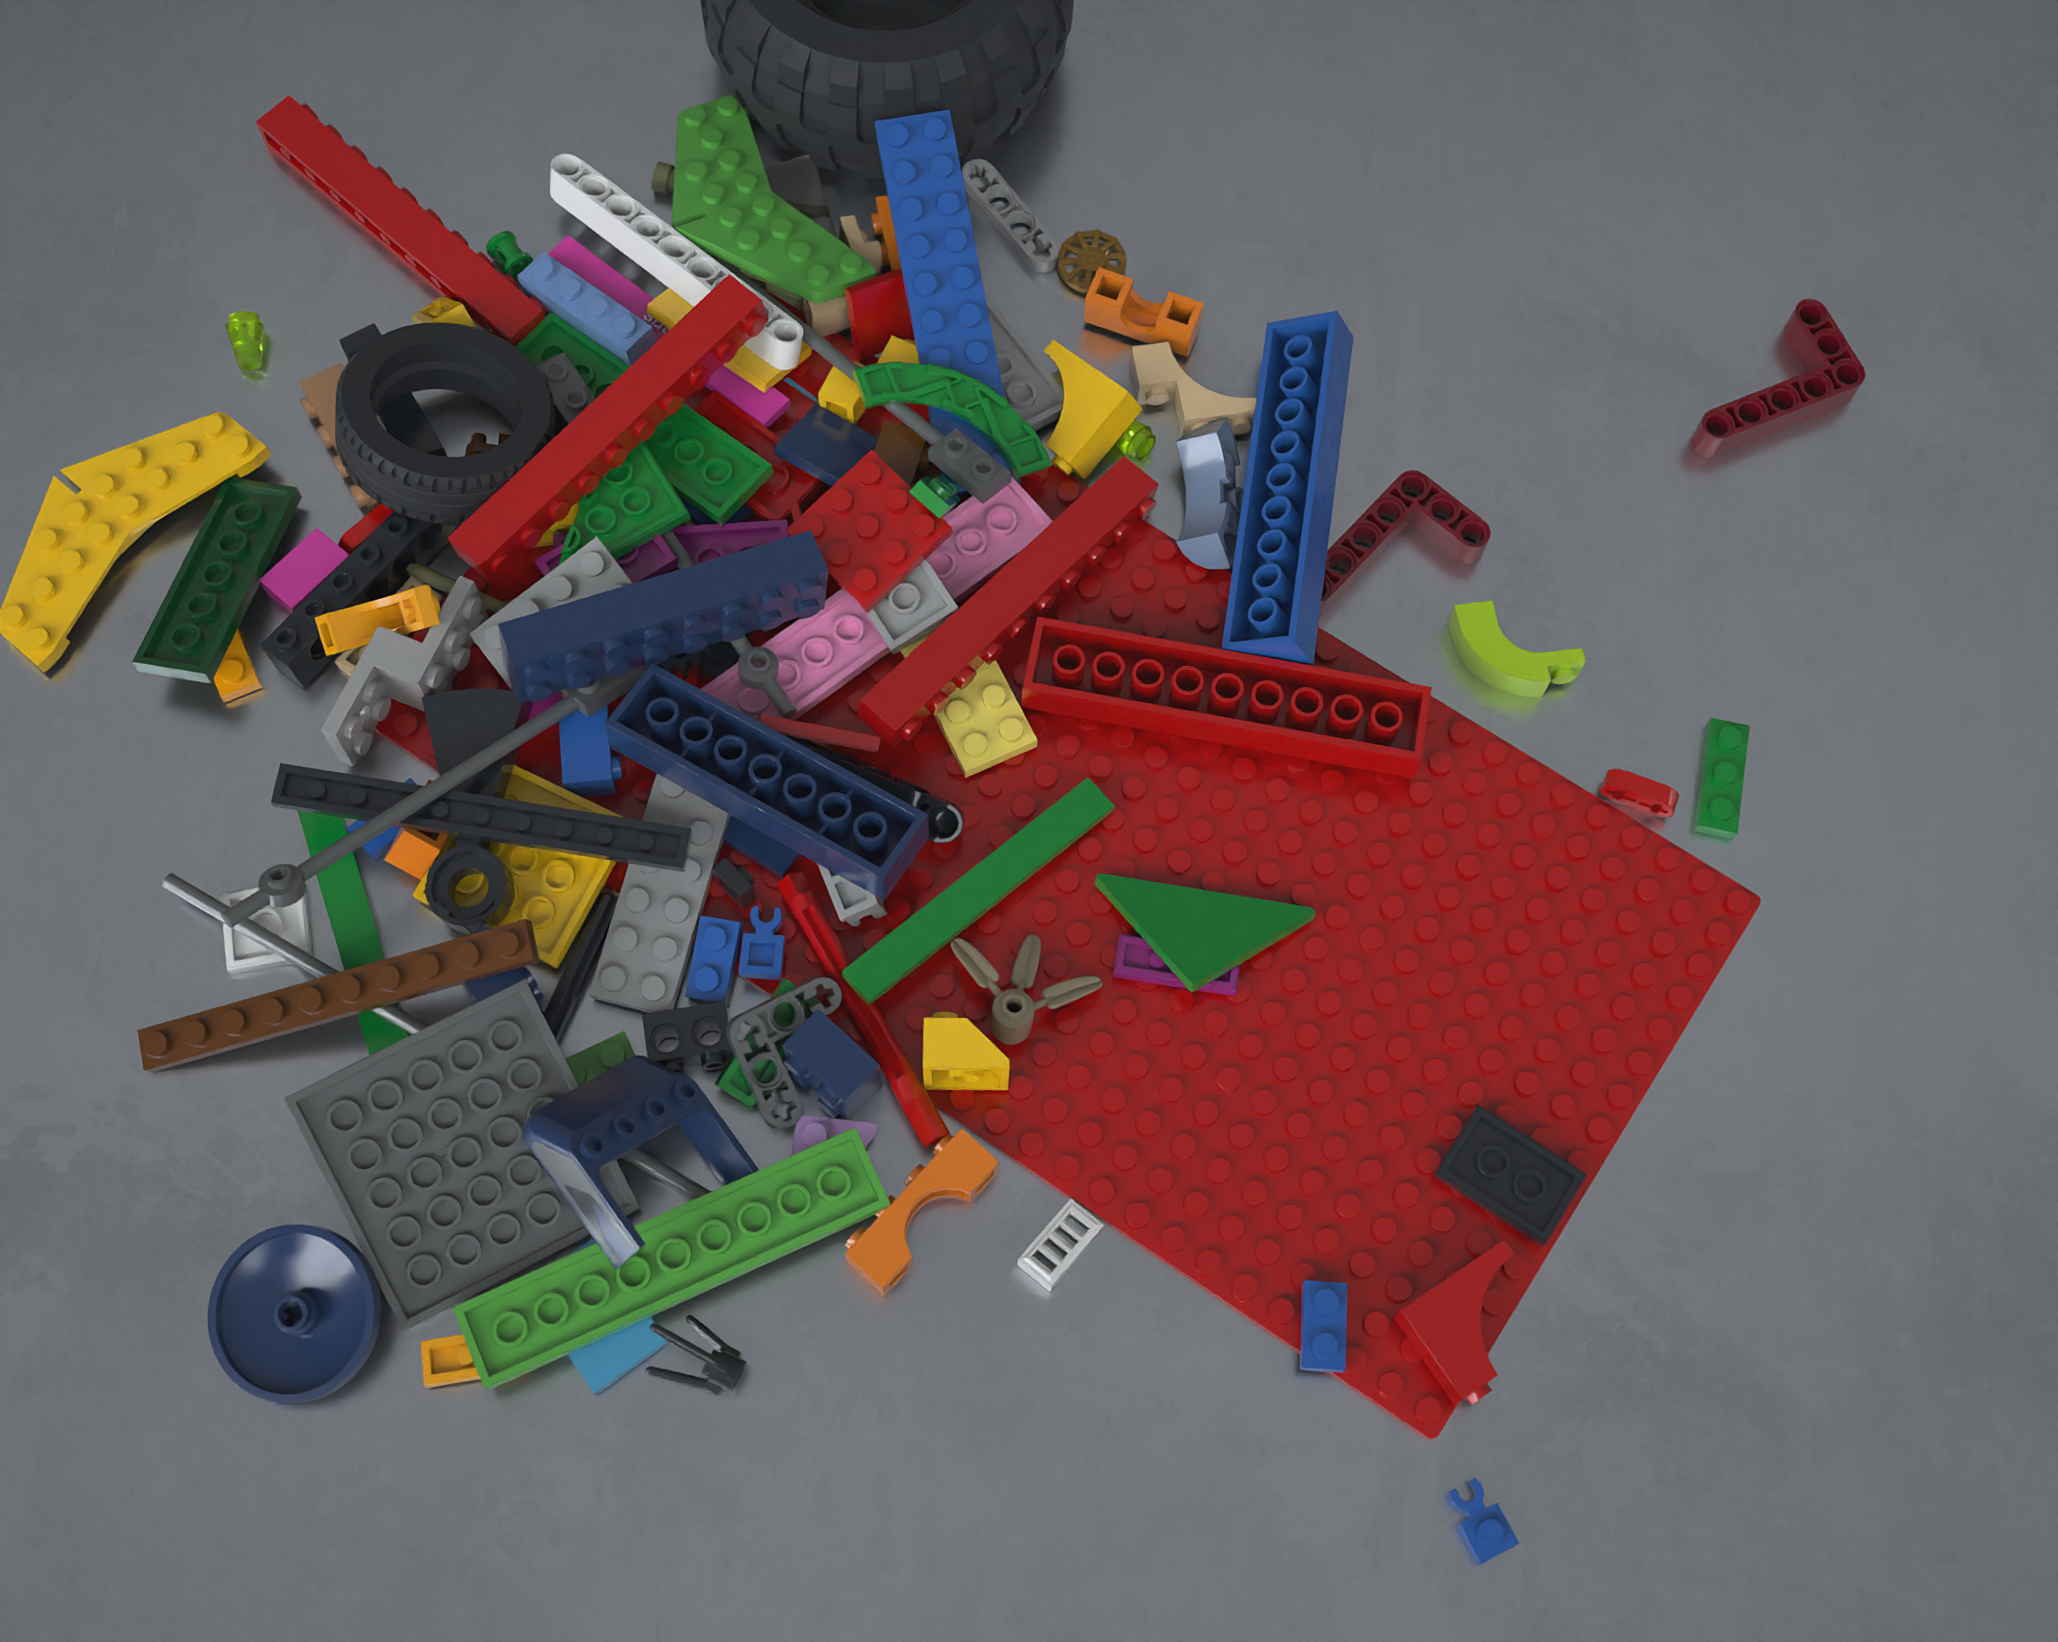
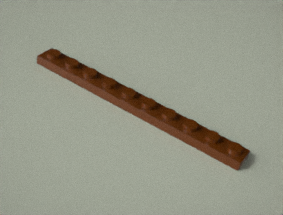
M527 919L519 920L137 1030L143 1069L148 1072H156L539 963L532 921Z

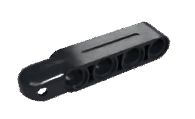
M786 736L928 814V840L939 843L949 842L958 837L963 831L965 825L964 813L953 802L807 739Z

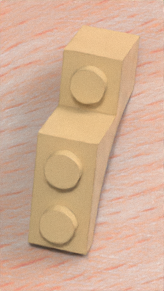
M1169 342L1132 346L1129 367L1136 401L1139 405H1160L1174 400L1181 437L1198 427L1225 418H1229L1234 435H1241L1252 430L1257 397L1236 398L1225 396L1199 385L1179 366L1173 356Z

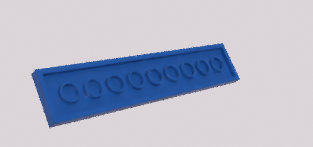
M950 110L875 121V133L919 364H934L953 369L978 380L1004 397ZM927 406L930 424L944 436L957 428L1011 472L1001 453L978 429L954 414ZM939 469L940 475L944 474L959 487V490L956 492L957 495L969 493L957 482H955L951 477H949L946 473ZM1020 478L1015 479V480L1017 481V483L1019 484V483H1020Z

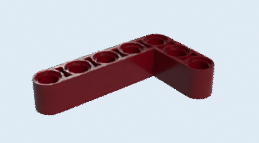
M1815 299L1800 301L1784 327L1785 338L1806 370V373L1706 412L1691 439L1693 449L1698 454L1705 457L1718 456L1850 403L1863 383L1866 372L1829 311L1821 302Z
M1415 470L1405 471L1327 550L1319 618L1340 599L1409 525L1453 559L1468 565L1476 563L1481 559L1491 535L1489 525L1425 474ZM1404 492H1412L1417 497H1409ZM1434 515H1442L1447 520H1439ZM1380 517H1388L1392 519L1393 522H1385L1381 520ZM1463 538H1471L1476 541V544L1468 543ZM1355 542H1364L1368 544L1369 547H1360ZM1331 567H1340L1346 573H1336L1332 571Z

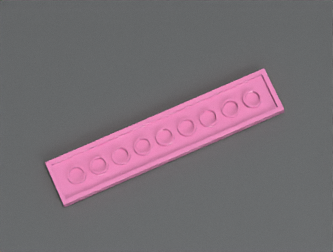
M1011 476V483L984 504L972 496L942 517L952 527L954 533L926 559L957 604L989 581L1053 521ZM843 589L825 600L824 609L820 610L816 615L806 619L800 618L761 646L772 651L778 659V677L776 680L797 709V712L788 718L790 720L798 719L890 652L889 647L867 613ZM758 661L752 663L757 668L765 665L763 662ZM738 663L700 689L757 720L758 714L783 718L763 689H751L741 682L738 675Z

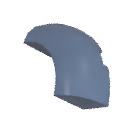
M1225 418L1198 427L1176 441L1186 487L1185 520L1182 532L1176 543L1189 560L1207 569H1227L1234 563L1237 542V519H1240L1244 489L1241 487H1236L1235 466L1241 464L1229 418Z

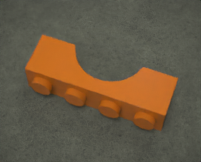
M962 1128L954 1137L950 1133L943 1137L933 1150L936 1156L926 1167L919 1164L914 1168L904 1181L907 1187L897 1198L890 1195L888 1199L891 1205L884 1211L875 1214L878 1218L867 1230L863 1226L860 1227L845 1244L848 1248L845 1253L846 1262L883 1296L913 1265L912 1255L906 1242V1232L908 1224L916 1211L929 1201L942 1197H954L971 1202L999 1172L1000 1162Z

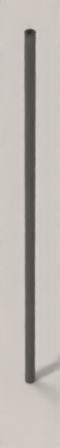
M173 873L166 876L162 884L165 889L225 923L221 913L231 907ZM249 918L232 927L316 978L339 972ZM395 1004L372 1010L411 1034L430 1026ZM637 1147L620 1157L691 1200L712 1192Z

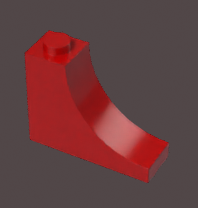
M1505 1239L1411 1302L1393 1317L1454 1405H1457L1465 1398L1470 1405L1474 1404L1492 1391L1488 1382L1498 1376L1489 1360L1483 1343L1481 1308L1484 1295L1492 1277L1515 1254Z

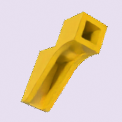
M891 336L877 364L886 362L919 364L915 341L910 339L902 340ZM853 361L860 368L865 367L863 364ZM833 366L818 393L819 405L856 425L866 407L857 384Z

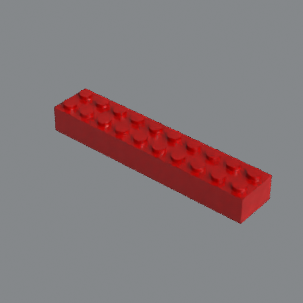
M1037 616L1022 688L1021 707L1414 778L1422 760L1432 687Z

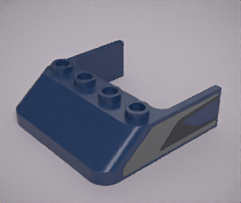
M640 1055L625 1060L539 1108L526 1120L523 1126L525 1142L615 1269L623 1266L646 1243L600 1180L599 1171L601 1168L678 1123L723 1186L759 1171L730 1128L692 1078Z

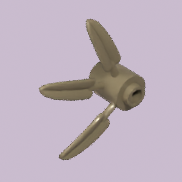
M1031 934L1024 940L1011 975V982L1017 986L1016 990L1010 989L1003 992L995 983L999 979L998 972L973 945L962 938H956L951 941V948L977 984L982 988L989 987L996 996L992 1007L990 1028L993 1035L1005 1044H1017L1029 1036L1035 1010L1046 1005L1051 1009L1058 1008L1093 993L1103 985L1102 980L1097 976L1077 977L1045 988L1042 991L1043 999L1033 1002L1030 996L1023 991L1024 988L1032 987L1041 951V939L1039 936Z

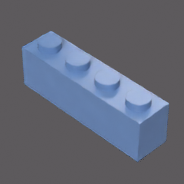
M542 252L518 275L524 294L528 298L531 295L536 297L545 307L546 316L553 312L629 366L633 365L657 342L652 326L545 252Z

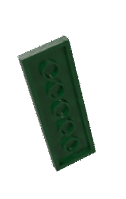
M231 477L224 481L132 661L137 671L199 682H212L260 584L259 580L264 576L302 498L297 487Z

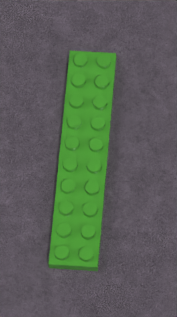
M855 1127L634 1226L646 1244L618 1269L614 1268L596 1243L452 1308L482 1385L488 1391L880 1213L891 1204Z

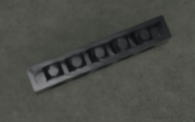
M393 511L260 646L278 670L302 688H305L337 655L326 656L315 617L395 595L410 578L409 571L406 570L411 563L414 565L419 563L425 566L449 542L448 537L463 523H433L407 517Z

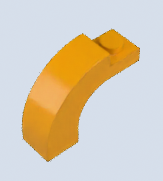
M427 584L385 598L315 617V622L326 656L368 645L378 626L405 635L440 624L438 619L440 605L436 595L432 593L430 585Z

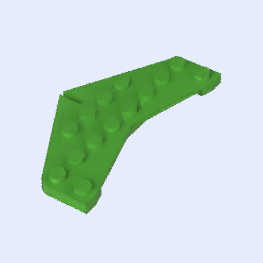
M733 94L687 108L679 113L677 117L672 208L673 229L704 252L815 303H822L845 295L844 288L877 277L876 270L868 260L771 191L747 112Z

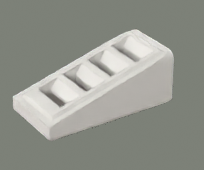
M1070 1199L1020 1256L1017 1265L1051 1292L1104 1225L1074 1200ZM1070 1214L1089 1228L1084 1235L1066 1221ZM1059 1227L1078 1241L1074 1247L1056 1233ZM1051 1240L1065 1251L1067 1255L1062 1259L1045 1244ZM1039 1252L1057 1266L1053 1271L1035 1258Z

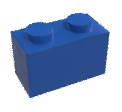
M607 705L589 717L576 710L559 721L562 784L564 789L580 797L617 794L616 780L623 779L621 756L614 755V749L610 747L605 722L610 717Z

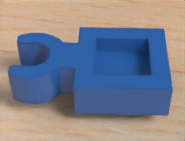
M753 906L750 919L755 934L743 933L739 976L744 978L781 980L785 936L774 935L782 926L781 909L775 908L774 918L770 922L765 923L759 920V906Z
M1473 1478L1467 1482L1473 1494L1471 1501L1462 1500L1456 1489L1448 1492V1499L1455 1509L1464 1512L1467 1519L1456 1524L1476 1563L1481 1565L1520 1543L1498 1503L1488 1508L1485 1507L1482 1502L1484 1499V1489L1481 1483L1476 1478Z

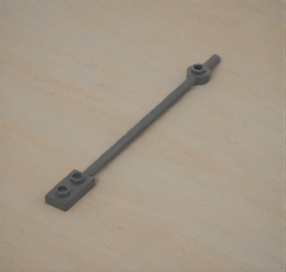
M708 254L797 321L803 329L802 341L856 383L852 372L854 369L860 368L857 364L741 272L740 268ZM905 403L883 405L932 445L928 449V460L982 504L1011 483V472L957 428L944 436Z
M561 353L536 365L549 384L553 395L552 399L555 403V413L565 427L596 399L565 353ZM672 530L661 535L677 558L679 569L696 565ZM745 634L740 639L732 641L731 644L740 655L738 675L741 682L751 689H763L784 719L792 717L797 712V709L776 680L779 665L776 655L767 648L753 647ZM758 661L763 662L765 665L757 668L752 663Z
M645 664L632 668L619 677L606 676L593 680L587 686L573 690L567 688L561 690L563 700L300 865L279 864L267 869L259 878L258 886L260 890L221 913L223 920L232 928L267 905L287 907L295 904L306 892L305 881L574 711L579 710L587 717L596 713L629 692L649 668V665Z

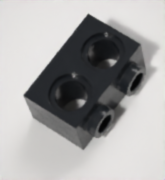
M726 1001L642 1014L647 1058L680 1073H684L685 1068L701 1066L702 1069L707 1070L724 1067L727 1064L726 1061H729L733 1056L726 1037V1028L730 1022ZM714 1030L721 1033L720 1039L713 1045H704L699 1042L701 1036L707 1031ZM667 1037L679 1039V1044L673 1051L663 1052L658 1049L660 1042Z

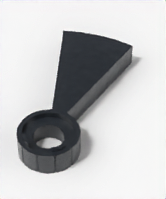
M464 689L421 697L440 776L528 722L533 702L528 700L519 703L514 691L502 689ZM520 746L451 790L504 799ZM454 836L457 847L441 855L428 872L427 882L425 883L427 902L435 915L457 931L472 933L485 924L491 929L506 917L510 911L509 908L512 907L515 898L513 877L507 867L494 854L488 851L491 841ZM472 874L484 875L488 881V891L484 899L472 907L458 906L455 902L454 894L460 880Z

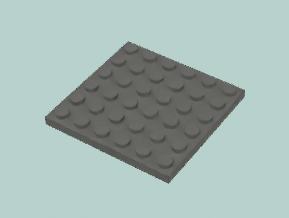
M525 979L284 1098L403 1331L590 1235V1232L523 1137L524 1123L536 1110L579 1087ZM617 1160L601 1168L599 1171L600 1180L624 1214L627 1216L640 1209Z

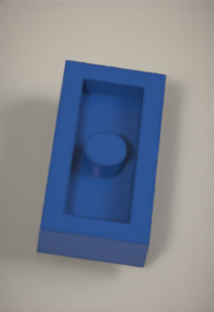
M700 915L685 997L711 1002L726 1001V1004L729 1005L744 923Z
M1303 1281L1300 1370L1343 1373L1345 1371L1347 1283Z

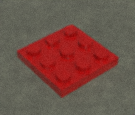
M872 449L786 529L789 536L812 531L829 570L828 575L867 613L878 605L954 533L952 527L942 517L939 519L910 493L912 488Z

